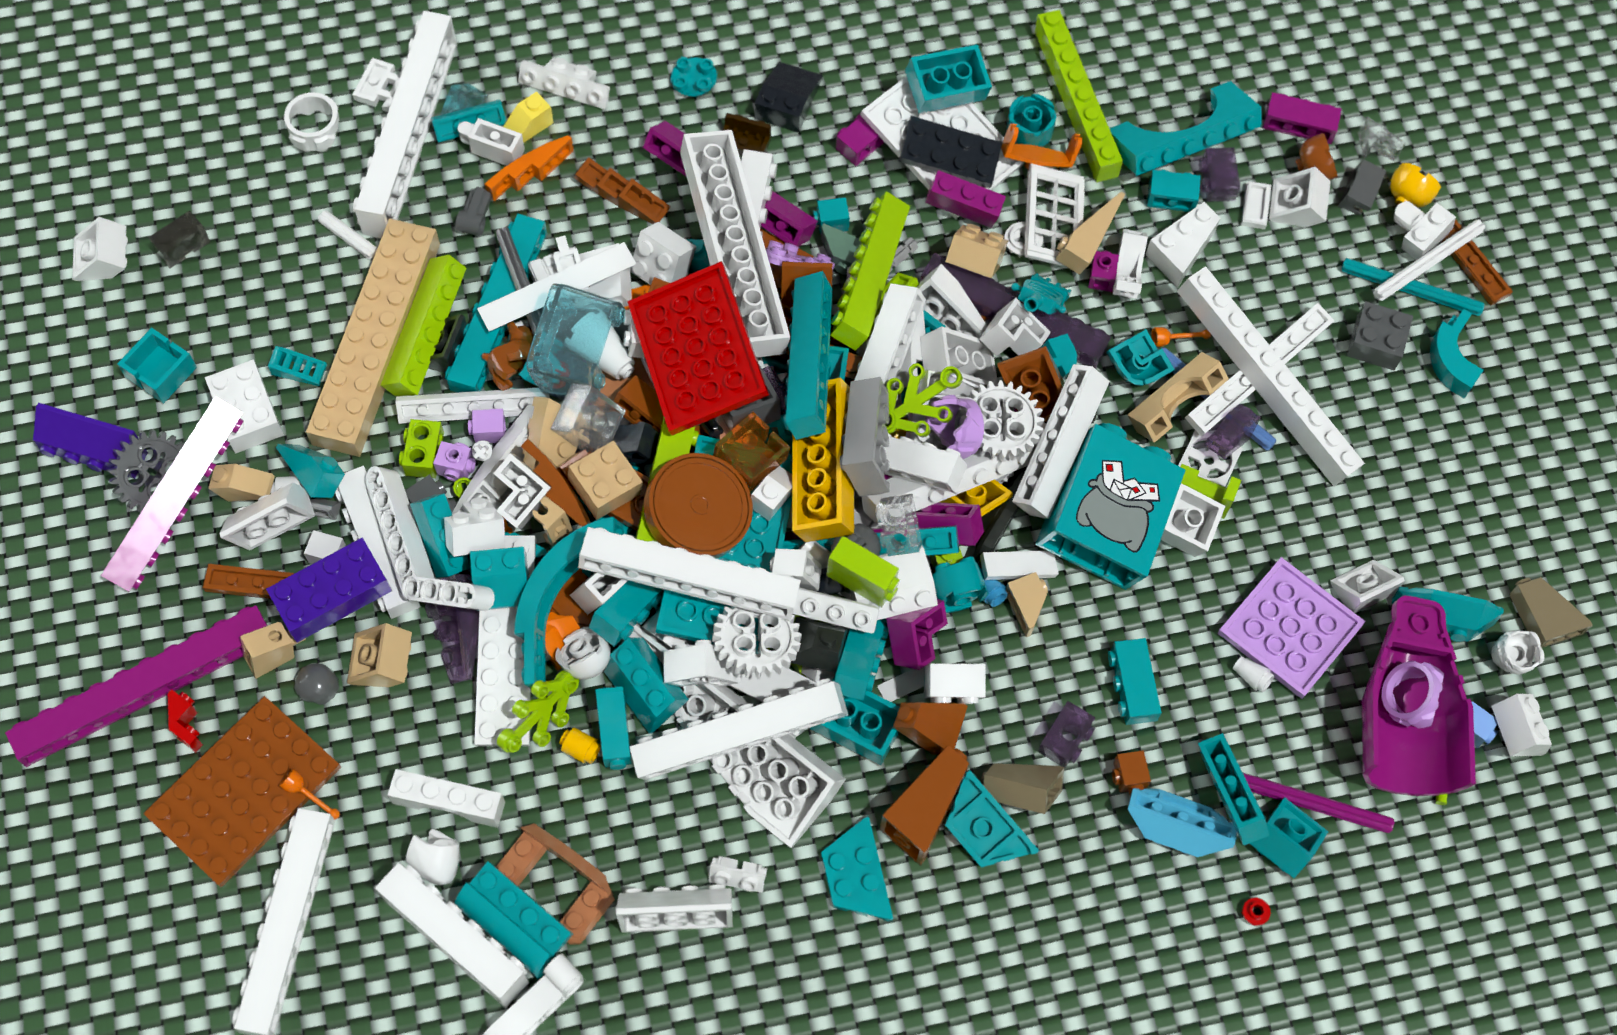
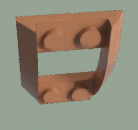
M533 823L521 827L524 831L496 867L519 886L548 850L588 879L590 884L560 921L574 933L567 943L581 944L615 900L607 882V877L570 847Z

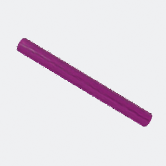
M1243 773L1251 791L1281 801L1285 797L1294 805L1382 832L1390 833L1393 830L1395 820L1391 817Z

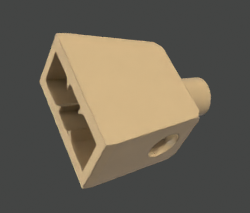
M281 622L240 636L244 659L255 679L294 658L293 646L298 644L289 630H285Z

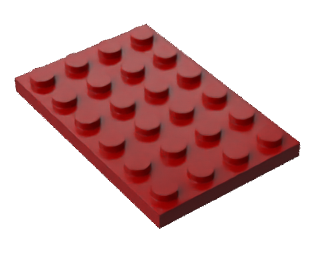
M722 261L627 301L666 425L672 436L769 395Z

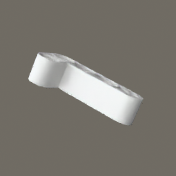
M563 954L558 955L544 969L545 976L495 1021L483 1035H530L583 984L584 978L582 974Z

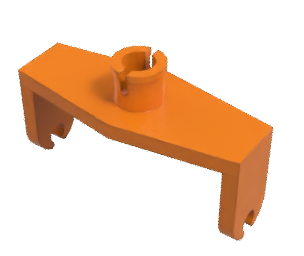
M1011 123L1001 146L1004 157L1026 162L1025 166L1027 169H1029L1031 163L1039 166L1073 167L1082 145L1080 134H1073L1066 152H1061L1036 145L1015 144L1019 129L1016 127L1017 124Z

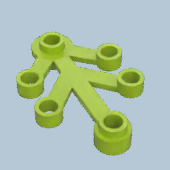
M918 363L912 364L908 371L910 377L904 403L896 409L897 395L902 393L904 384L898 378H891L887 382L889 418L891 419L890 425L886 426L888 434H892L899 429L914 432L919 437H927L931 431V427L927 422L920 420L915 423L901 419L909 413L937 418L942 423L951 421L953 414L948 407L941 406L938 408L923 404L946 388L955 389L960 386L963 377L956 367L948 366L944 368L940 374V380L917 394L920 380L925 377L926 372L922 365ZM921 368L920 375L914 376V369ZM953 374L956 375V381L954 383H949V376ZM898 382L899 388L893 391L891 389L892 384ZM943 410L948 411V416L945 419L940 418V413ZM920 425H926L924 433L918 432Z
M561 671L552 681H536L531 688V693L539 699L530 701L518 700L512 707V713L520 719L527 717L530 712L532 714L515 731L511 728L503 730L497 738V745L507 753L517 752L522 745L521 738L538 722L532 740L540 747L546 746L551 739V734L547 732L553 705L557 702L556 711L552 714L551 721L559 728H562L569 721L570 716L565 711L570 694L574 693L578 688L579 679L574 678L569 672Z

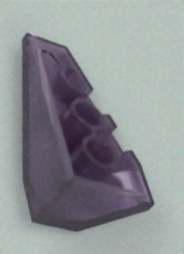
M455 574L439 579L473 584L472 575ZM425 603L428 618H433L436 630L433 632L435 640H440L443 648L441 657L450 684L472 680L479 634V611Z

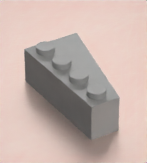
M881 377L851 381L850 392L846 395L848 412L844 415L846 431L842 435L844 450L843 455L840 456L841 469L847 473L859 496L890 492V483L884 478V472L889 471V460L886 458L884 448L889 446V436L885 425L889 424V392Z

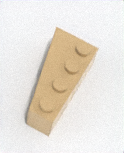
M534 397L532 404L534 406L533 416L529 419L528 429H530L528 439L558 466L575 454L589 420L550 398ZM523 449L522 454H525L523 462L534 470L539 462ZM543 505L537 510L541 513L548 512V510L544 508Z

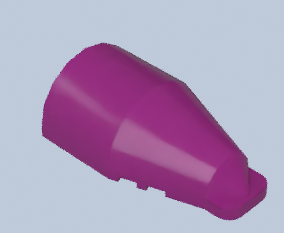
M1402 596L1393 603L1392 622L1388 626L1362 697L1363 777L1365 782L1374 788L1393 794L1437 796L1456 793L1476 784L1473 705L1471 699L1466 697L1463 688L1465 683L1463 675H1459L1454 662L1457 658L1446 629L1445 610L1438 602L1412 596ZM1416 661L1422 664L1426 662L1439 668L1444 673L1443 687L1438 698L1439 706L1435 711L1430 727L1417 728L1413 725L1409 727L1402 725L1389 716V712L1383 705L1382 687L1388 674L1402 663ZM1427 676L1409 678L1401 681L1399 685L1394 687L1393 695L1395 701L1404 713L1417 710L1425 702L1429 692V681Z

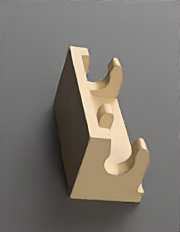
M544 496L540 502L548 512L545 515H540L538 511L533 510V516L543 525L546 532L543 534L545 541L554 547L564 537L574 532L566 512Z

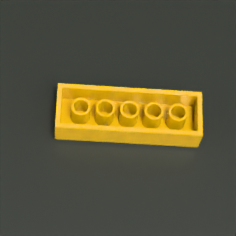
M842 378L828 380L826 432L798 440L792 434V531L804 542L846 536L854 533V486L847 473L842 471L840 466V456L843 455L844 450L842 435L846 431L844 415L848 412L846 395L850 392V387Z

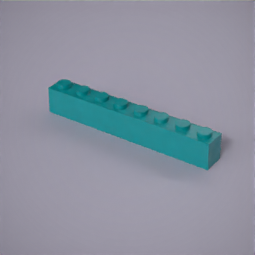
M517 214L515 221H511L508 228L526 276L529 279L528 264L538 258L547 236L546 223L543 220ZM501 247L499 248L497 262H493L491 266L490 279L482 287L481 300L474 305L472 321L465 326L463 342L456 348L454 363L447 368L445 380L448 382L450 391L457 393L482 391L490 372L487 362L482 358V354H489L493 348L500 346L503 341L502 338L506 334L507 324L488 331L477 309L517 291Z
M823 271L796 278L794 290H792V324L789 326L791 341L788 343L790 359L787 360L789 377L786 378L788 392L787 396H785L786 415L783 416V421L786 429L792 432L796 440L826 432L832 287Z

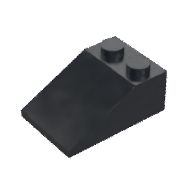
M778 62L762 85L755 101V119L799 133L823 75Z

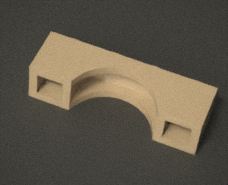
M1201 352L1132 410L1128 417L1137 433L1155 443L1173 427L1171 416L1177 406L1194 396L1211 395L1229 378L1220 361Z

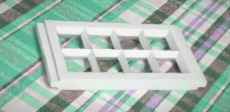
M1030 164L1027 185L1025 257L1065 266L1055 260L1059 251H1056V238L1062 239L1064 236L1068 238L1069 235L1056 232L1057 220L1072 223L1073 231L1083 224L1085 184L1083 176ZM1037 179L1053 182V195L1037 191ZM1058 184L1075 188L1074 200L1058 196ZM1037 197L1053 200V213L1036 209ZM1058 202L1073 205L1074 218L1057 214ZM1036 215L1052 218V231L1035 227ZM1035 233L1051 236V249L1035 246Z

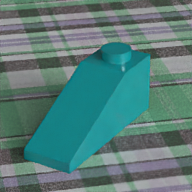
M277 444L276 449L310 497L332 498L345 473L333 457L301 445Z

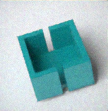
M152 327L117 363L126 379L142 390L145 389L148 394L163 404L197 368L190 353L174 342L171 343L168 338Z

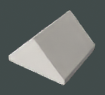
M1372 560L1330 580L1342 603L1351 611L1357 613L1394 595L1405 580L1402 575Z

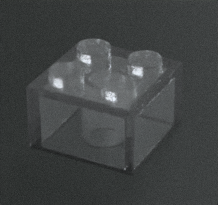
M572 383L550 430L578 449L594 452L612 442L626 410L593 386Z

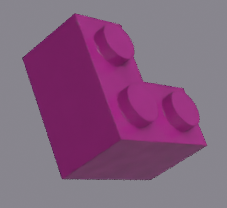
M937 599L938 605L886 618L895 665L920 670L935 660L932 635L948 624L944 600Z

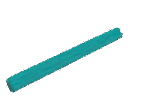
M1345 258L1341 270L1345 273L1379 284L1396 275L1395 273L1349 258ZM1412 280L1399 289L1400 291L1461 311L1465 309L1477 316L1482 314L1485 306L1484 302L1417 280Z

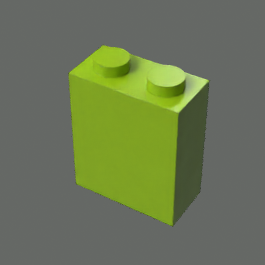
M842 536L829 556L826 576L881 608L886 600L889 602L893 600L900 579L897 578L898 567Z

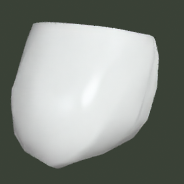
M431 829L428 842L420 839L417 835L413 836L407 851L406 861L428 882L437 885L449 884L457 874L460 843L440 831Z

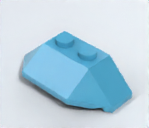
M1133 788L1128 811L1146 839L1195 857L1234 847L1237 831L1233 823L1228 822L1224 816L1211 807L1161 789L1140 790Z

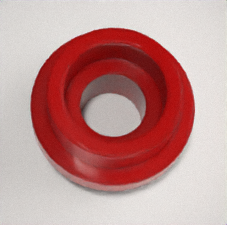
M1260 898L1249 899L1242 908L1244 919L1253 926L1265 924L1271 915L1269 905ZM1253 907L1260 908V916L1253 913Z

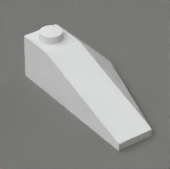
M942 264L930 272L917 286L926 298L923 309L944 324L945 328L980 338L988 327L960 283Z

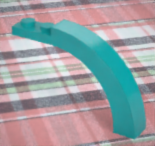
M614 517L589 523L564 537L542 558L529 577L518 604L514 634L524 640L521 647L524 656V668L521 675L524 685L532 688L533 684L538 680L545 682V635L548 616L561 588L580 569L578 568L579 557L588 527L594 529L603 528L610 533L624 535L623 525Z

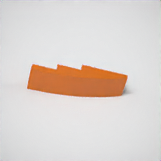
M567 135L546 143L522 155L501 169L485 183L486 191L492 195L491 200L495 202L510 187L518 192L533 177L543 181L574 151L572 138Z

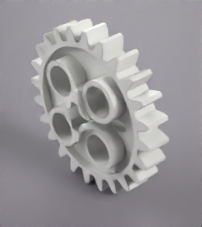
M1002 380L999 381L996 387L992 381H989L987 389L980 384L977 391H971L969 399L974 400L981 409L984 430H991L995 434L989 435L984 431L983 440L980 445L982 449L981 456L989 452L990 460H993L995 455H999L1001 462H1003L1006 455H1008L1014 461L1016 454L1024 457L1026 450L1031 452L1034 444L1038 443L1039 435L1042 434L1044 429L1041 427L1044 418L1039 417L1042 409L1035 408L1038 402L1037 399L1029 400L1031 392L1021 393L1023 386H1019L1015 390L1011 381L1007 387H1004ZM999 401H1002V402H1003V409H1002V417H1001V418H998L999 415H1000V412H1001V407H1000V402H999ZM962 406L960 410L962 416L959 419L961 424L965 421L967 408ZM983 406H989L993 411H987ZM1009 407H1015L1019 412H1013ZM1002 423L1005 424L1004 427H1003V429H1002V434H1003V440H1004V441H1001V439H1000V433H1001V425H1002ZM1010 430L1017 431L1020 436L1013 435Z
M725 606L723 614H718L717 623H714L712 641L715 642L714 651L719 652V660L727 659L726 668L733 665L736 666L735 674L744 670L746 678L753 672L756 678L760 679L761 673L765 672L766 676L771 678L772 670L781 674L782 666L789 668L791 660H796L797 652L801 645L799 643L801 633L798 632L800 625L793 623L794 615H792L791 620H786L732 606V609ZM755 617L758 618L759 658L755 656ZM738 624H745L747 627H741ZM765 624H771L774 627H768ZM742 647H743V648H747L748 651H743V650H740L739 648H742ZM766 648H773L776 651H769Z

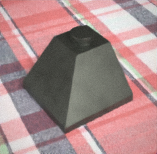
M796 617L795 623L800 625L798 632L801 633L799 642L801 645L797 652L796 660H791V663L837 672L848 627L834 626L830 623Z

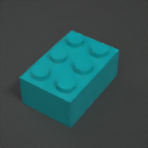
M978 44L911 57L905 69L918 113L983 101L987 98L992 88Z
M867 690L864 701L843 696L848 716L810 727L811 730L882 765L899 733L893 726L900 706Z

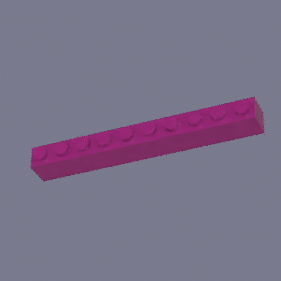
M257 605L243 608L237 615L216 622L208 630L196 632L188 640L180 644L170 645L162 653L141 660L139 665L129 670H121L113 678L105 682L93 684L80 695L70 696L62 704L54 708L44 709L38 713V716L28 721L18 722L11 730L5 732L17 760L25 767H28L167 696L171 689L176 691L243 657L240 636L268 626Z

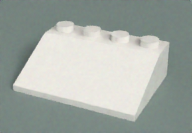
M711 885L709 889L698 890L697 886H684L680 891H670L668 887L654 888L653 892H642V889L638 888L627 889L626 893H619L616 907V915L621 933L732 928L731 888H726L725 885Z

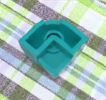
M1146 329L1106 352L1118 374L1126 382L1135 385L1153 383L1175 370L1163 349L1158 350Z

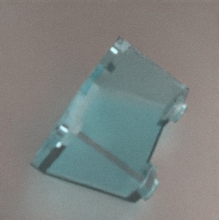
M554 283L551 285L526 363L529 375L541 392L598 398L600 390L605 385V375L598 365L611 326L619 327L624 320L625 308L619 301L566 284Z

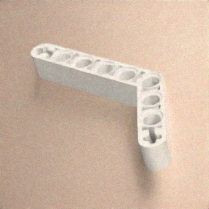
M371 467L366 474V486L403 597L407 600L480 611L489 610L494 603L495 596L491 588L435 579L399 473L382 467Z

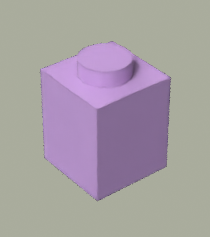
M503 409L472 410V420H468L469 435L474 436L475 443L483 440L490 443L499 442L506 433V419Z

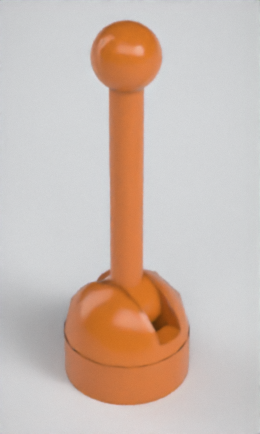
M1154 327L1151 332V338L1156 347L1166 346L1171 339L1202 337L1208 339L1211 337L1208 329L1202 332L1171 334L1167 328Z
M292 769L279 786L289 793L299 791L323 810L331 814L334 820L339 817L340 813L337 809H331L303 787L304 779L295 769Z

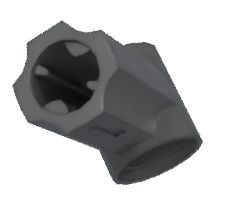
M476 187L471 189L464 210H460L457 215L456 231L476 236L483 234L486 223L485 215L492 199L491 193L486 191L485 188Z

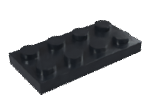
M910 116L899 162L936 173L940 170L973 184L991 188L1002 142Z

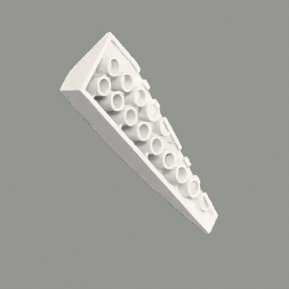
M636 624L634 626V631L630 637L644 638L664 665V651L672 650L673 648L640 625ZM621 639L618 642V645L620 646L624 642V640ZM699 683L680 687L689 700L674 714L678 718L677 721L681 727L686 729L688 728L687 724L697 720H703V723L713 720L712 716L722 712L732 714L738 712V707L749 703L726 686L719 687ZM789 734L710 759L713 764L712 767L729 784L728 788L731 792L739 797L748 814L790 848L796 844L832 801L846 778Z

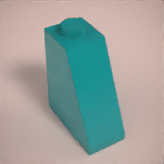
M623 686L596 689L604 766L610 767L612 770L624 769L626 765H631L632 762L627 707Z

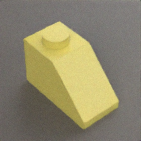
M536 91L516 105L503 127L521 133L523 142H526L554 123L551 106Z

